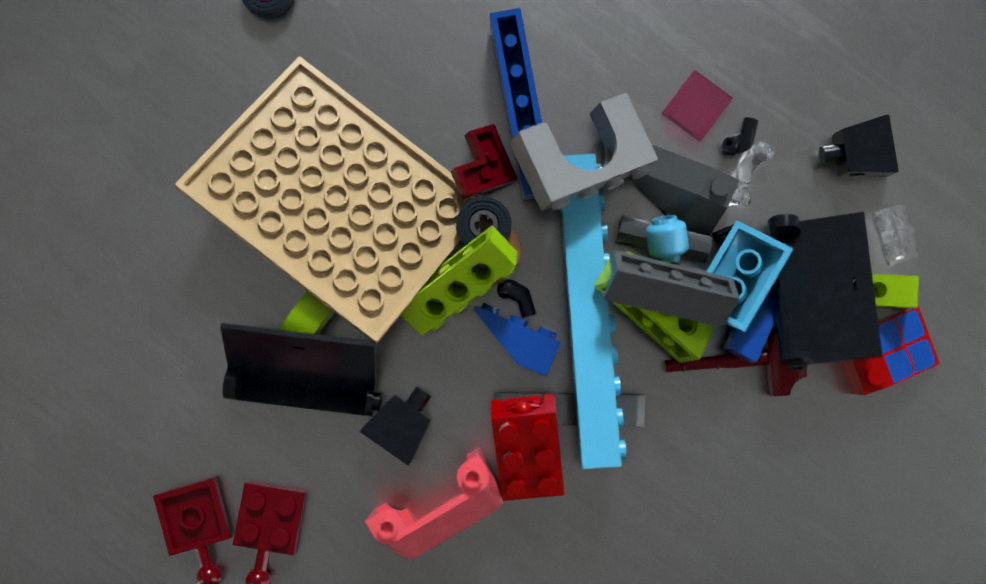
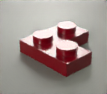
M495 124L468 131L464 135L475 161L455 167L450 171L462 200L511 184L518 179Z

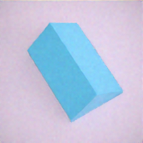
M737 220L706 272L734 279L739 301L725 324L745 333L794 249Z

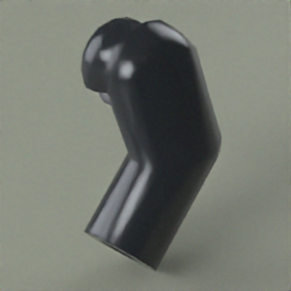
M745 117L740 133L732 137L728 136L723 140L722 147L724 152L730 156H737L751 149L759 121L755 118Z
M505 280L504 283L498 285L497 293L502 299L510 298L516 301L522 318L536 314L532 297L527 287L514 280Z

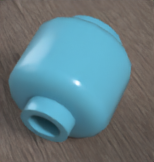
M676 215L652 219V224L647 226L648 251L652 257L661 258L663 262L673 263L680 260L679 255L688 251L689 242L686 224L684 221L677 220Z

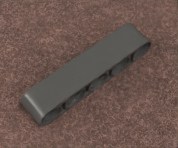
M494 393V400L502 399L503 402L507 398L537 395L543 398V395L554 394L558 426H577L574 393ZM621 394L616 396L617 409L622 408L623 426H645V395Z

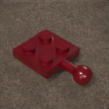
M214 477L154 495L153 498L169 556L195 549L200 566L196 576L197 583L220 584L222 572L218 566L212 564L208 545L230 539L233 536L217 478Z
M250 482L244 483L232 545L258 549L254 569L247 574L245 584L271 583L270 575L266 571L270 552L292 556L296 554L307 492Z

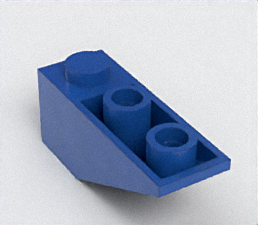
M483 303L481 308L476 305L474 306V312L518 365L547 376L561 343L555 340L556 333L542 327L539 328L538 332L527 328L528 321L511 315L508 320L498 315L500 309Z

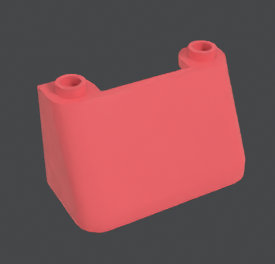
M480 447L466 455L467 461L457 471L456 480L463 493L415 520L408 507L403 510H396L391 508L388 502L375 508L365 521L375 539L404 559H414L498 510L504 502L501 497L500 482Z

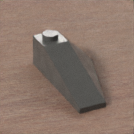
M652 145L659 160L649 167L650 172L633 180L632 175L626 178L636 187H639L667 215H676L677 220L684 221L687 231L710 236L726 211L740 180L713 167Z

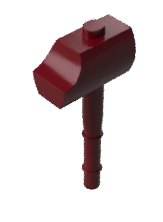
M778 333L769 334L764 345L765 350H762L758 361L754 363H748L731 353L701 357L699 360L679 363L676 359L665 360L666 373L766 365L770 396L791 395L794 384L800 379L807 377V369L788 370V366L781 364Z

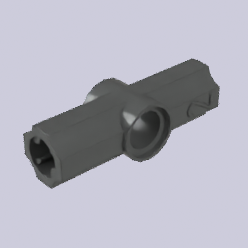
M622 215L616 234V242L644 248L649 252L646 228L652 222ZM687 231L689 249L679 256L706 263L712 247V237Z

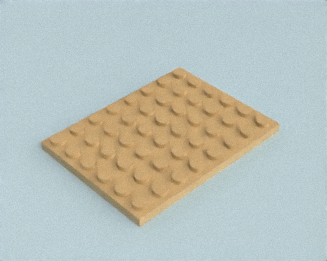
M300 56L174 184L176 190L363 336L370 341H375L376 344L408 307L421 288L430 280L440 265L446 261L461 241L456 231V217L461 207L469 200L482 197L478 194L462 200L450 171Z

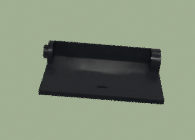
M864 212L800 221L799 217L793 214H780L767 220L769 237L794 249L773 285L781 364L788 366V370H804L811 364L883 358Z
M227 323L221 324L220 330L228 366L223 381L224 399L370 417L373 416L374 411L380 410L382 394L376 392L375 341Z

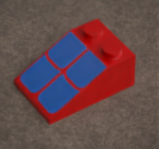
M919 306L915 309L902 311L878 320L883 358L841 362L852 394L868 395L940 364Z

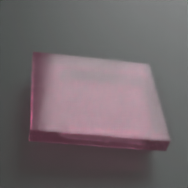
M694 69L663 110L662 114L700 142L733 97Z

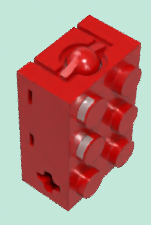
M554 394L543 395V398H540V395L507 398L505 402L502 399L491 400V423L502 501L564 496L565 490Z

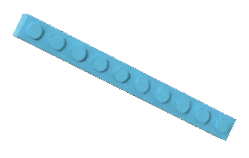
M595 154L564 156L570 164L583 170L591 171L602 168L601 163L596 164ZM598 191L597 194L585 200H581L579 196L570 200V205L560 209L580 469L622 467L621 460H626L625 441H619L618 429L623 428L622 408L617 409L616 396L621 395L620 378L614 377L613 364H618V351L616 345L611 346L610 334L615 333L614 314H609L608 302L611 301L605 300L604 295L594 287L610 259L609 253H604L603 241H607L608 233L607 224L601 223L600 212L605 211L604 193H599Z

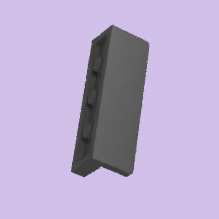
M614 250L611 255L612 277L604 292V299L607 301L720 327L724 326L739 301V295L733 278Z

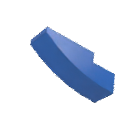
M773 286L747 331L744 333L732 328L723 350L748 363L758 361L776 318Z

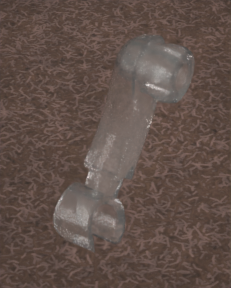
M760 141L754 144L738 162L736 179L740 180L731 199L733 203L742 204L747 207L751 203V194L748 188L752 182L753 171L763 161L771 160L775 153L774 148L766 142Z

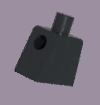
M889 114L843 128L833 134V145L822 146L819 149L821 164L836 163L838 174L841 177L883 178L899 172Z
M416 386L407 400L399 394H395L362 427L360 433L409 466L432 420L429 415L422 411L432 396Z

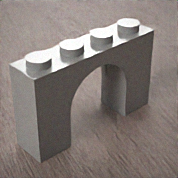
M627 93L600 102L589 114L605 148V161L601 169L589 171L570 164L559 150L547 122L519 131L512 139L510 145L541 211L551 207L554 211L560 210L570 205V200L578 196L581 200L588 199L598 193L597 189L606 186L607 190L613 189L625 182L624 178L631 175L633 180L648 174L650 172L649 167L659 160Z

